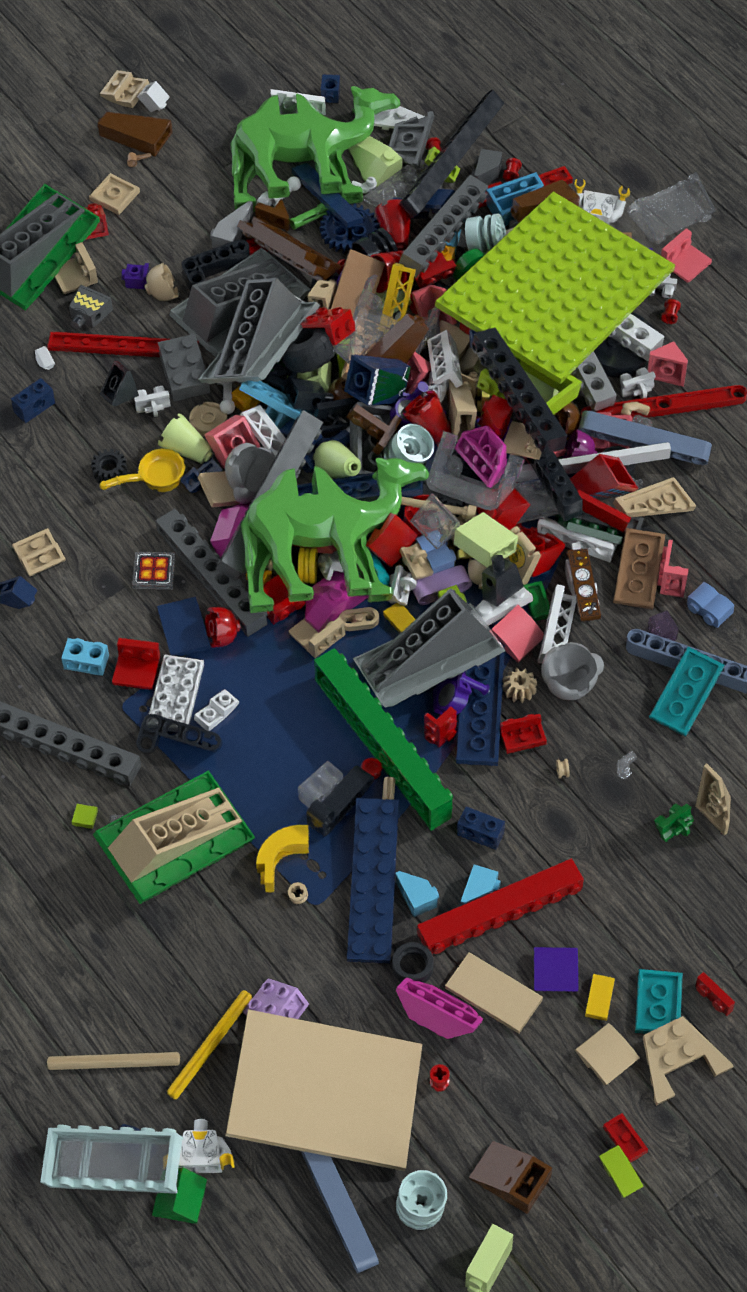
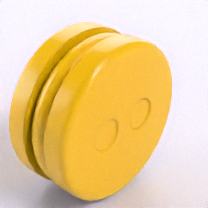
M300 547L298 577L304 584H316L318 551L315 547H311V549Z

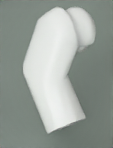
M368 177L363 184L352 181L351 184L361 187L363 194H367L376 188L377 182L374 177Z

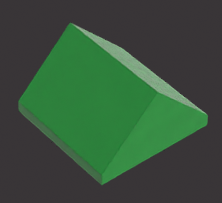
M184 1167L178 1168L177 1193H157L152 1216L197 1224L207 1179ZM162 1171L161 1181H165L166 1171Z

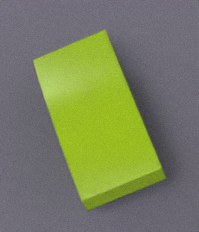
M619 1145L598 1156L623 1198L643 1187L638 1175Z

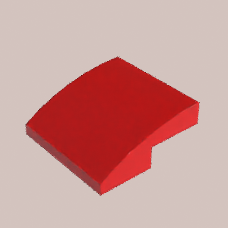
M390 513L381 530L375 529L366 547L387 566L391 567L402 557L400 549L402 547H410L417 534L396 514Z

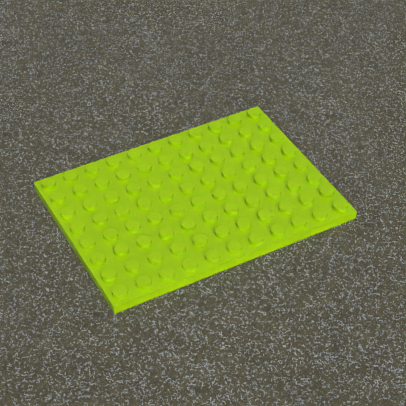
M552 192L435 302V307L475 332L496 328L515 357L561 384L674 271L675 264L557 193Z

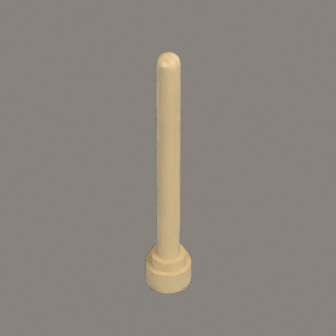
M402 497L401 505L462 515V518H466L467 521L475 517L477 506L474 505L464 506L463 508Z

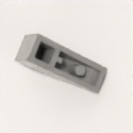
M248 201L218 222L215 229H212L210 239L212 240L213 248L241 239L243 230L238 228L237 225L240 220L248 223L253 216L252 201Z

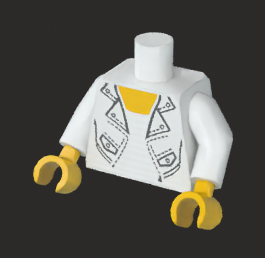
M577 179L575 180L574 187L580 196V208L608 225L614 223L622 216L626 204L625 198L630 195L629 188L626 194H622L623 186H621L618 190L620 194V199H618L619 196L584 190V193H582L586 184L585 180L583 179V186L581 187L577 186Z
M197 1119L194 1121V1130L184 1131L178 1168L184 1167L194 1173H222L225 1165H231L232 1168L235 1166L231 1150L224 1139L217 1136L215 1130H207V1120ZM168 1155L163 1158V1169L167 1167Z

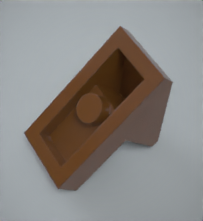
M282 199L279 200L275 208L260 202L257 203L255 206V216L257 218L266 220L278 228L289 231V216Z

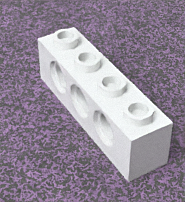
M632 314L609 335V337L614 338L624 347L629 348L647 361H649L650 352L662 347L664 335Z

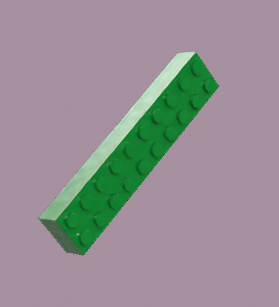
M334 648L314 660L316 683L374 758L381 762L382 768L387 775L395 778V785L428 828L432 831L450 820L453 809L452 793L448 788L445 789L442 786L439 776L431 772L425 758H420L414 744L406 740L403 730L395 726L392 716L388 712H384L378 698H373L367 684L359 680L356 670L348 666L345 656L342 653L339 654Z

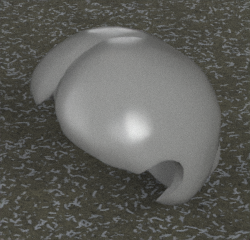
M243 443L236 446L228 455L225 462V475L230 487L233 489L235 500L240 504H248L252 501L274 461L275 455L268 448H257L251 443Z
M570 642L561 647H554L546 653L542 661L541 675L550 692L562 700H578L594 687L598 675L604 669V662L599 655L590 653L582 644Z

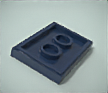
M196 597L157 606L170 656L180 657L211 649Z

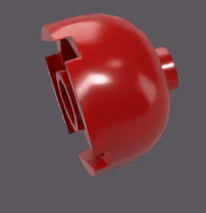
M208 608L207 611H210V614L205 617V629L207 636L212 639V642H209L210 646L216 648L229 645L236 638L237 632L240 631L239 620H236L235 615L227 608Z

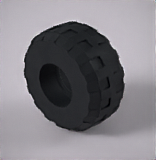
M303 328L296 340L290 343L281 359L290 371L295 373L311 372L327 364L333 358L337 345H332L325 328Z

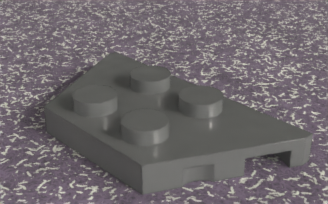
M433 111L427 112L428 116L420 119L416 116L407 121L396 123L391 136L389 147L402 157L403 163L419 169L434 120Z

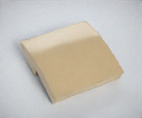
M117 70L100 95L118 105L133 108L139 100L137 96L149 84L148 79L133 78L131 72Z
M48 528L12 544L17 557L29 577L66 561L58 543L55 542Z
M609 1023L575 1049L587 1068H592L603 1085L610 1083L640 1058L629 1043Z

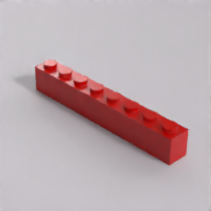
M571 858L417 925V935L422 945L426 946L432 954H439L449 946H457L462 944L465 939L482 935L488 929L499 928L504 922L511 919L517 920L530 911L536 912L550 902L552 904L556 903L562 897L569 894H577L583 889L584 878Z

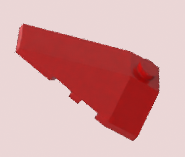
M518 521L515 527H518L520 532H523L535 546V552L538 551L541 554L531 576L535 577L549 571L565 548V543L548 532L544 535L539 533L537 528L531 527L529 529L523 527L521 522Z

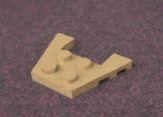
M683 1016L643 1036L656 1106L675 1096L665 1077L666 1074L701 1057H704L714 1077L734 1067Z

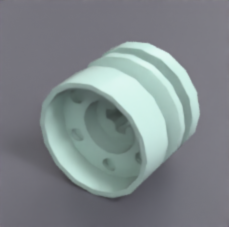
M499 213L492 216L486 215L484 221L481 216L466 219L465 237L468 250L476 248L486 254L487 250L490 251L506 236L505 225Z
M407 424L389 440L383 450L384 459L399 458L407 462L423 464L433 454L434 441L424 427L417 424Z
M427 1170L415 1171L403 1179L396 1200V1211L400 1220L406 1226L415 1230H426L440 1221L447 1201V1188L443 1180L437 1174Z

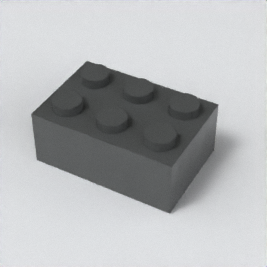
M195 334L158 342L159 355L173 402L210 393L209 384L201 383L198 380L206 369Z

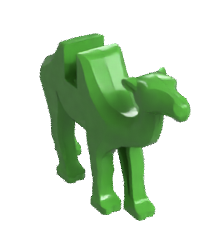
M352 86L351 91L354 97L352 112L355 113V118L352 122L346 123L324 116L301 94L296 93V114L280 115L278 95L268 98L256 113L246 117L237 125L236 134L230 143L235 210L248 201H252L253 212H255L256 199L248 194L247 190L256 174L266 185L270 199L284 198L290 195L288 182L280 180L272 168L273 160L283 162L314 160L319 174L322 194L340 193L349 204L362 202L363 189L351 184L345 163L342 160V153L369 137L374 128V116L382 111L400 107L399 98L393 93H381L374 88L360 89Z
M377 458L378 471L372 475V478L377 480L380 496L372 502L357 500L345 494L325 470L315 466L312 477L313 494L306 493L298 496L295 468L282 472L276 478L271 488L254 500L241 523L245 546V567L248 578L250 613L268 612L274 609V600L263 589V574L271 560L274 570L278 573L288 590L290 602L313 599V588L300 580L292 564V544L303 547L334 545L344 571L347 596L368 595V602L391 600L393 589L379 581L374 569L372 556L366 547V537L375 529L381 528L390 513L398 514L402 502L401 487L415 481L427 480L429 472L422 463L407 462L399 458Z

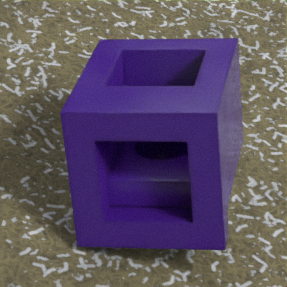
M145 263V265L127 264L126 269H122V280H125L126 288L145 289L147 274L150 271L149 263Z

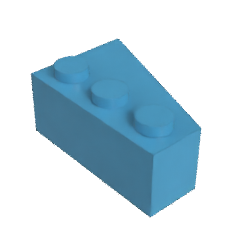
M535 172L487 189L486 205L492 215L497 213L501 215L506 227L509 221L515 220L511 215L513 198L544 187V184Z

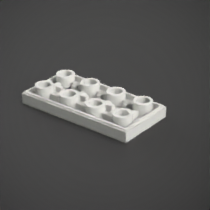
M164 655L149 714H156L190 724L204 660ZM151 719L148 722V727L152 729L157 728L158 720ZM171 725L168 731L178 732V726Z

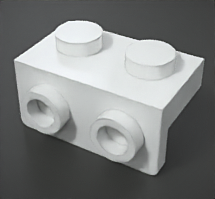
M337 551L332 554H320L317 565L326 580L330 581L333 570L344 573Z

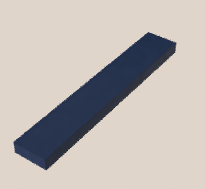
M308 163L292 168V174L298 177L301 183L347 228L363 223V217L339 193H321L319 174Z

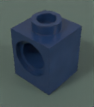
M322 74L321 96L325 98V103H339L340 75Z

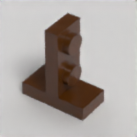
M358 404L354 406L347 416L353 424L360 426L369 435L379 439L372 449V452L377 455L386 447L402 421V418L395 415L387 425Z

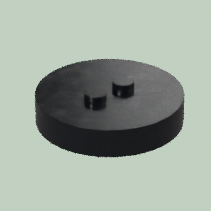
M634 312L631 313L633 316H635L636 318H638L639 320L653 328L645 318ZM609 336L594 350L606 376L620 378L621 375L626 373L634 376L638 369L648 367L649 361L639 357L635 352L624 347L620 342Z

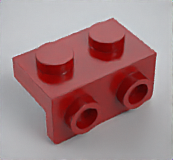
M450 706L438 719H435L429 713L424 715V736L429 743L435 744L440 748L447 740L450 741L454 738L457 732V711Z
M528 714L523 718L507 719L500 723V735L506 754L547 745L540 714Z

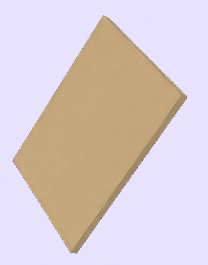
M248 1009L226 1136L405 1171L422 1044Z

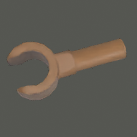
M133 152L129 153L127 156L128 166L135 167L138 160L151 157V153L136 155Z

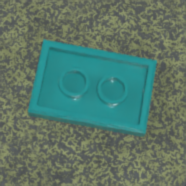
M639 969L635 1033L647 1034L681 1017L683 973Z

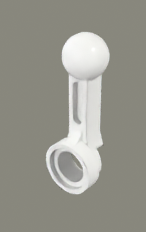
M293 176L287 180L290 186V193L300 188L301 181L298 177ZM266 191L258 198L256 205L260 202L265 205L275 206L283 198L270 199L268 191Z
M217 382L218 385H223V401L220 403V410L224 414H231L235 409L231 394L232 382Z

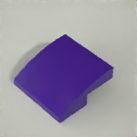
M534 947V991L578 992V948Z

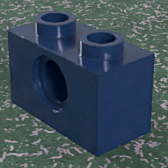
M40 378L12 397L11 402L14 413L26 424L55 404L53 389Z

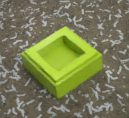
M77 804L72 825L93 829L98 808Z

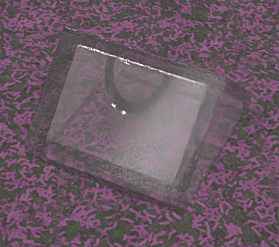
M356 330L337 345H332L333 350L350 364L351 355L364 356L379 342L384 333L383 331Z
M433 493L430 494L410 521L436 549H439L455 535V529L460 526V521Z

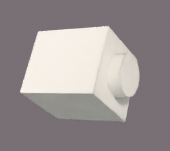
M156 81L146 85L137 96L150 112L162 110L167 105L165 102L169 99V95Z

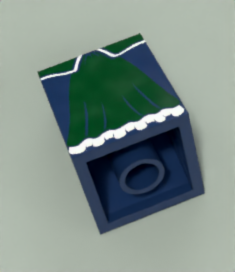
M351 355L344 391L367 406L396 403L398 397L403 392H406L411 366L399 359Z

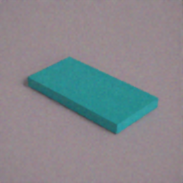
M687 647L652 710L649 719L686 737L725 665Z

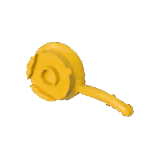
M171 449L153 450L141 459L138 474L116 476L107 481H102L99 485L100 489L107 490V488L121 485L122 483L143 481L152 490L154 488L158 492L171 491L179 485V481L183 477L185 471L184 459L179 453Z

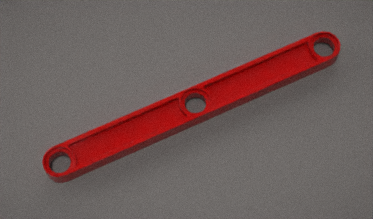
M734 385L615 402L614 405L595 412H610L612 415H623L621 414L623 404L630 402H639L650 407L647 416L632 411V420L739 405L746 401L747 389L742 385ZM741 392L744 396L736 397L734 393ZM667 403L669 407L661 408L659 404ZM584 407L581 410L580 417L583 411H593L591 407Z

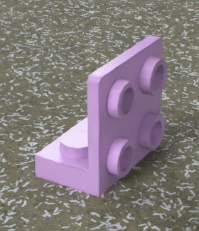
M267 979L249 1001L243 1012L247 1015L249 1009L299 1019L309 1003L298 988Z

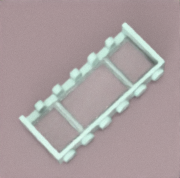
M57 1125V1128H48L40 1182L50 1188L177 1193L176 1183L181 1144L184 1137L177 1134L176 1130L164 1128L162 1132H155V1129L141 1128V1131H134L130 1127H120V1130H113L111 1127L100 1126L98 1130L84 1125L78 1126V1129H71L68 1125Z

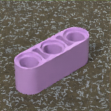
M459 565L416 580L417 585L413 592L420 605H427L438 600V591L457 584L460 592H463L472 586V582L464 566Z

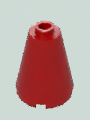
M400 199L388 200L386 205L382 206L381 203L375 208V216L380 227L391 235L398 251H405L408 248L411 217L399 204L401 202Z
M433 390L425 392L426 396L421 397L419 395L405 407L406 413H403V415L412 424L424 427L437 445H447L448 440L452 436L450 424L436 392Z

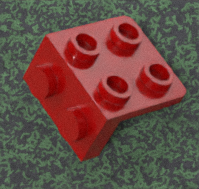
M438 252L433 263L429 262V267L425 273L421 272L417 278L414 277L419 288L421 289L430 284L433 285L441 279L451 277L456 267L453 259L447 262L443 253Z
M342 307L334 309L319 308L316 310V313L307 316L306 320L301 323V328H325L332 345H337L356 331L351 309H343Z
M279 575L263 584L264 592L274 600L273 611L267 612V617L273 625L284 620L289 614L301 609L306 604V601H289L288 590Z

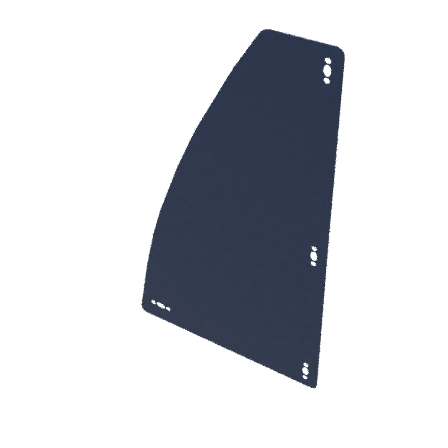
M514 455V460L522 461L525 465L529 464L523 456ZM576 473L567 474V475L569 476V478H571V477H573ZM450 474L449 480H457ZM480 478L476 481H471L484 483ZM534 480L522 481L521 488L547 493L544 487L537 489ZM401 505L397 514L402 521L406 505ZM526 511L519 522H521L523 527L529 529L531 527L537 528L539 519L547 517L555 520L556 516ZM446 537L447 547L449 550L452 549L456 556V551L460 550V548L454 545V540ZM565 548L549 571L535 577L531 576L527 584L542 581L546 592ZM378 557L389 576L395 573V568L399 565L406 572L411 573L408 567L404 565L403 557L391 567L387 566ZM456 557L454 567L462 565L468 574L469 559L457 560ZM318 567L317 577H318V575L321 573L319 567ZM472 582V586L468 590L463 591L467 604L471 603L476 608L483 601L482 589H479V585ZM410 590L407 605L404 607L417 619L435 602L420 605L413 590ZM366 598L353 609L366 607L376 609L379 613L378 625L371 629L345 631V635L316 658L335 648L339 654L342 653L345 656L348 666L356 670L359 680L367 684L370 694L375 698L377 697L353 658L395 639L400 633L383 615V611L395 603L391 604L389 601L368 602V598ZM306 604L274 625L267 617V625L248 637L240 629L234 641L229 645L216 648L210 646L211 649L188 654L184 657L204 660V667L189 725L204 729L194 720V715L208 706L210 699L224 689L239 701L237 707L223 721L210 730L222 738L223 743L220 750L210 752L161 736L158 742V747L190 780L209 770L255 836L251 843L258 851L265 840L276 831L293 825H307L306 813L311 803L316 799L323 802L354 766L358 765L361 767L364 760L374 758L316 683L314 660L316 658L289 634V630L305 618ZM526 604L521 607L532 618L528 605ZM506 651L504 652L503 671L511 658ZM158 677L155 678L151 690L140 689L123 702V711L140 728L143 719L149 715L151 707H148L146 703L154 696ZM435 686L418 695L414 694L392 707H384L382 705L384 712H388L392 716L395 726L403 730L406 740L414 744L420 758H425L432 773L437 772L458 743L459 714H457V732L452 740H447L440 748L426 740L424 736V715L429 713L435 719L441 716L433 711V690ZM144 705L147 707V710L140 712L139 707ZM168 731V734H169V735H172V736L177 733V732ZM190 731L187 738L189 741L193 742L198 738L197 731ZM203 733L202 741L209 743L210 747L214 744L217 745L215 737L209 740L204 737L205 733ZM383 768L381 775L374 779L371 787L361 798L382 799L384 778L389 777ZM395 785L394 800H399V819L410 803ZM356 804L326 837L308 826L309 854L307 860L311 859L319 864L320 870L318 872H313L307 867V860L300 859L301 854L287 855L276 865V869L291 885L297 882L305 885L308 891L307 901L310 904L319 905L324 902L352 871ZM319 872H325L326 877L324 879H320L318 877Z

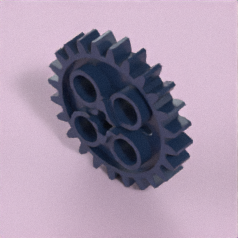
M356 203L353 205V208L363 217V223L351 227L352 240H349L348 228L328 210L327 215H323V220L320 221L321 239H324V244H329L330 249L335 247V252L342 249L344 254L346 250H352V243L362 237H368L369 233L379 229L375 213H370L369 208L363 210V205L357 208Z

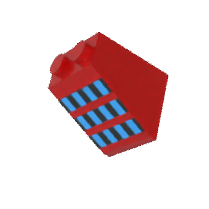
M598 454L570 478L577 491L581 490L598 500L631 493L638 489L620 458L604 454Z

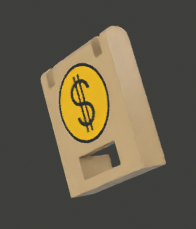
M513 527L510 531L518 536L517 548L515 553L505 559L516 564L523 585L528 583L541 554L538 551L535 552V546L523 532H520L518 527Z

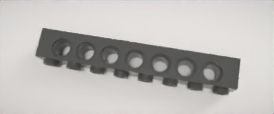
M469 175L403 252L399 263L403 264L404 267L416 269L414 276L416 278L421 272L425 273L429 267V262L433 263L438 252L441 253L444 250L446 242L450 243L455 232L458 233L462 228L463 222L466 223V219L471 217V212L475 213L480 205L479 203L483 204L486 200L488 185Z
M173 509L156 520L157 532L221 607L229 609L235 615L236 620L240 622V629L247 637L267 625V612L250 613L248 592L244 589L242 581L240 579L235 581L215 569L220 556L216 552L213 553L208 542L199 537L198 531L194 526L191 527L188 524L184 514H179L176 509Z
M0 702V735L6 740L20 742L24 747L35 748L44 755H53L62 762L73 763L82 770H91L100 777L106 776L121 785L131 786L141 768L139 755Z

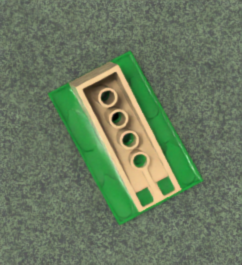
M209 770L96 830L93 834L132 894L135 895L134 897L139 904L166 891L173 885L223 859L255 839V836Z

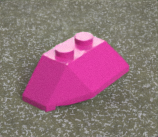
M489 426L463 431L455 446V450L486 486L491 488L498 483L507 466L506 445Z
M250 503L239 504L221 510L210 541L220 558Z
M334 571L330 581L324 578L312 586L314 595L313 599L306 600L305 621L319 633L329 622L339 618L343 611L353 609L368 598V595L347 596L344 573Z
M405 978L396 988L408 1018L446 1039L472 1033L483 1021V1018L478 1016L477 1012L470 1005L433 985Z

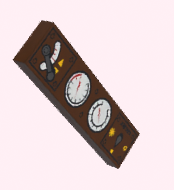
M588 549L568 550L567 556L580 621L601 619Z

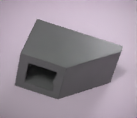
M481 149L480 156H476V169H473L472 176L485 184L499 178L502 166V152Z

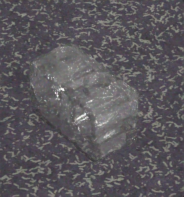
M327 761L298 787L299 800L308 808L316 799L323 802L341 782L343 773Z

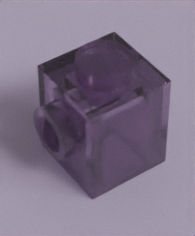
M667 610L649 617V633L672 641L677 640L679 628Z

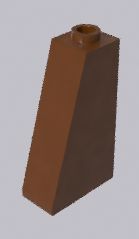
M106 112L97 123L99 136L144 153H151L154 157H156L172 134L171 120Z
M559 180L513 198L511 215L520 223L552 192L557 193L578 207L580 196L564 180Z
M406 314L364 356L399 359L407 364L429 330L424 323L425 320L418 315Z

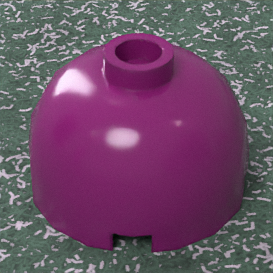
M580 430L574 431L565 446L567 448V455L564 454L562 459L597 454L593 438Z

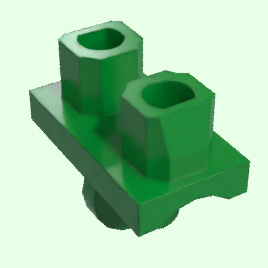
M674 804L669 810L670 816L668 818L660 815L654 820L656 828L660 831L661 839L667 842L674 835L677 836L680 833L683 836L689 835V826L692 825L694 818L691 815L690 805L685 804L682 807Z

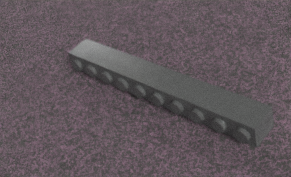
M304 410L296 418L215 569L235 581L240 575L245 576L247 570L245 567V546L241 523L254 500L267 492L282 472L295 468L297 479L298 474L296 472L304 466L306 459H304L305 455H309L314 448L313 440H317L322 433V430H320L322 421Z

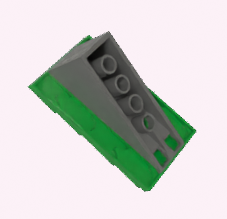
M44 183L6 230L0 234V295L26 311L44 291V288L59 273L61 267L76 252L75 245L83 243L96 229L97 224L100 222V217Z

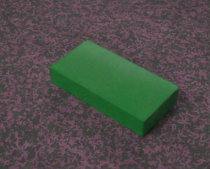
M542 581L523 585L533 595V601L527 604L532 619L534 621L547 619L550 604Z

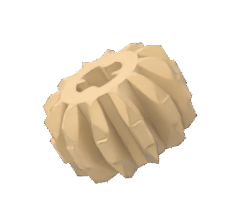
M516 668L515 673L509 670L508 676L503 678L502 690L506 692L507 698L512 697L513 702L520 699L521 703H523L524 698L530 700L532 695L536 693L537 680L534 679L533 672L527 674L526 668L523 671H519Z

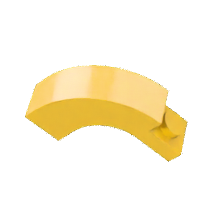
M293 825L282 828L269 836L262 844L258 852L256 865L257 873H261V884H265L266 892H274L275 868L282 858L290 854H309L308 825Z

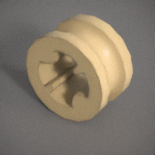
M564 759L562 762L556 760L558 778H562V776L569 777L568 760Z
M297 882L289 887L288 896L294 904H302L308 898V891L304 884ZM300 889L303 894H300V897H295L293 892L296 893V890Z

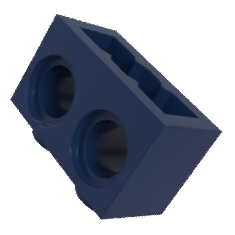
M467 806L457 825L458 836L497 850L505 830V821Z

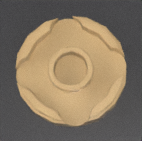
M204 402L203 405L195 406L189 416L190 424L201 436H204L228 420L227 413L224 414L220 410V405L215 402Z

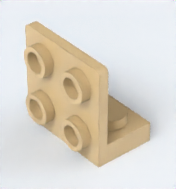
M83 243L75 245V258L68 260L55 276L63 294L78 290L80 285L87 287L98 283L96 268Z
M339 617L335 621L329 622L318 633L304 618L289 630V634L316 658L345 635V622Z

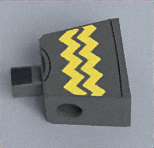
M80 285L69 307L72 318L70 324L75 329H80L83 324L91 328L95 327L113 310L111 297Z

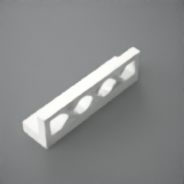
M445 330L427 340L433 382L437 386L450 379L454 386L458 388L463 385L457 345L450 333Z
M261 405L243 412L241 416H245L254 435L263 447L271 450L276 457L285 440L283 434Z
M543 517V519L538 521L537 529L539 533L544 535L547 532L553 534L564 542L565 547L571 548L572 543L580 542V548H587L589 555L611 562L617 548L616 543L567 530L555 520Z
M557 584L552 595L538 663H542L544 656L550 649L561 647L568 643L576 597L564 594L565 586ZM562 600L571 602L570 608L564 610L561 607ZM561 616H563L567 622V624L562 627H560L557 623L558 618ZM557 633L563 638V642L556 644L553 640L554 635Z

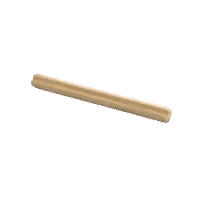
M178 1052L52 1056L47 1059L49 1070L178 1066L180 1064V1054Z

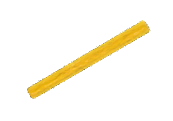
M245 990L241 991L169 1087L167 1093L170 1097L178 1099L252 999L250 993Z

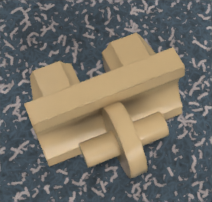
M418 543L400 549L403 557L402 561L410 570L415 581L433 575L434 572L426 559L427 553L421 549Z

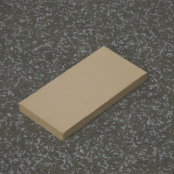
M470 952L445 985V989L518 1034L543 1000V997Z

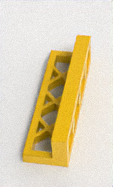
M400 263L393 264L378 329V339H382L389 332L390 326H395L396 322L406 315L416 269L404 267ZM403 271L410 273L409 281L404 284L401 282ZM402 288L405 298L398 302V290ZM398 307V309L401 312V316L399 319L394 321V308Z

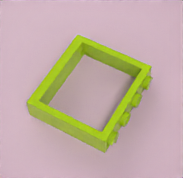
M515 357L524 371L559 391L557 395L546 402L553 414L577 398L582 381L569 375L559 384ZM486 368L482 370L477 387L491 396L494 394L507 400L503 393H500L496 382L490 378L488 370Z

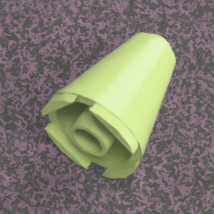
M178 414L179 418H173L163 431L161 436L164 439L162 442L159 440L158 445L164 449H171L179 453V455L198 463L207 462L213 456L209 443L182 414Z
M331 440L321 443L313 456L315 467L325 470L331 479L355 476L361 469L360 460L339 441Z

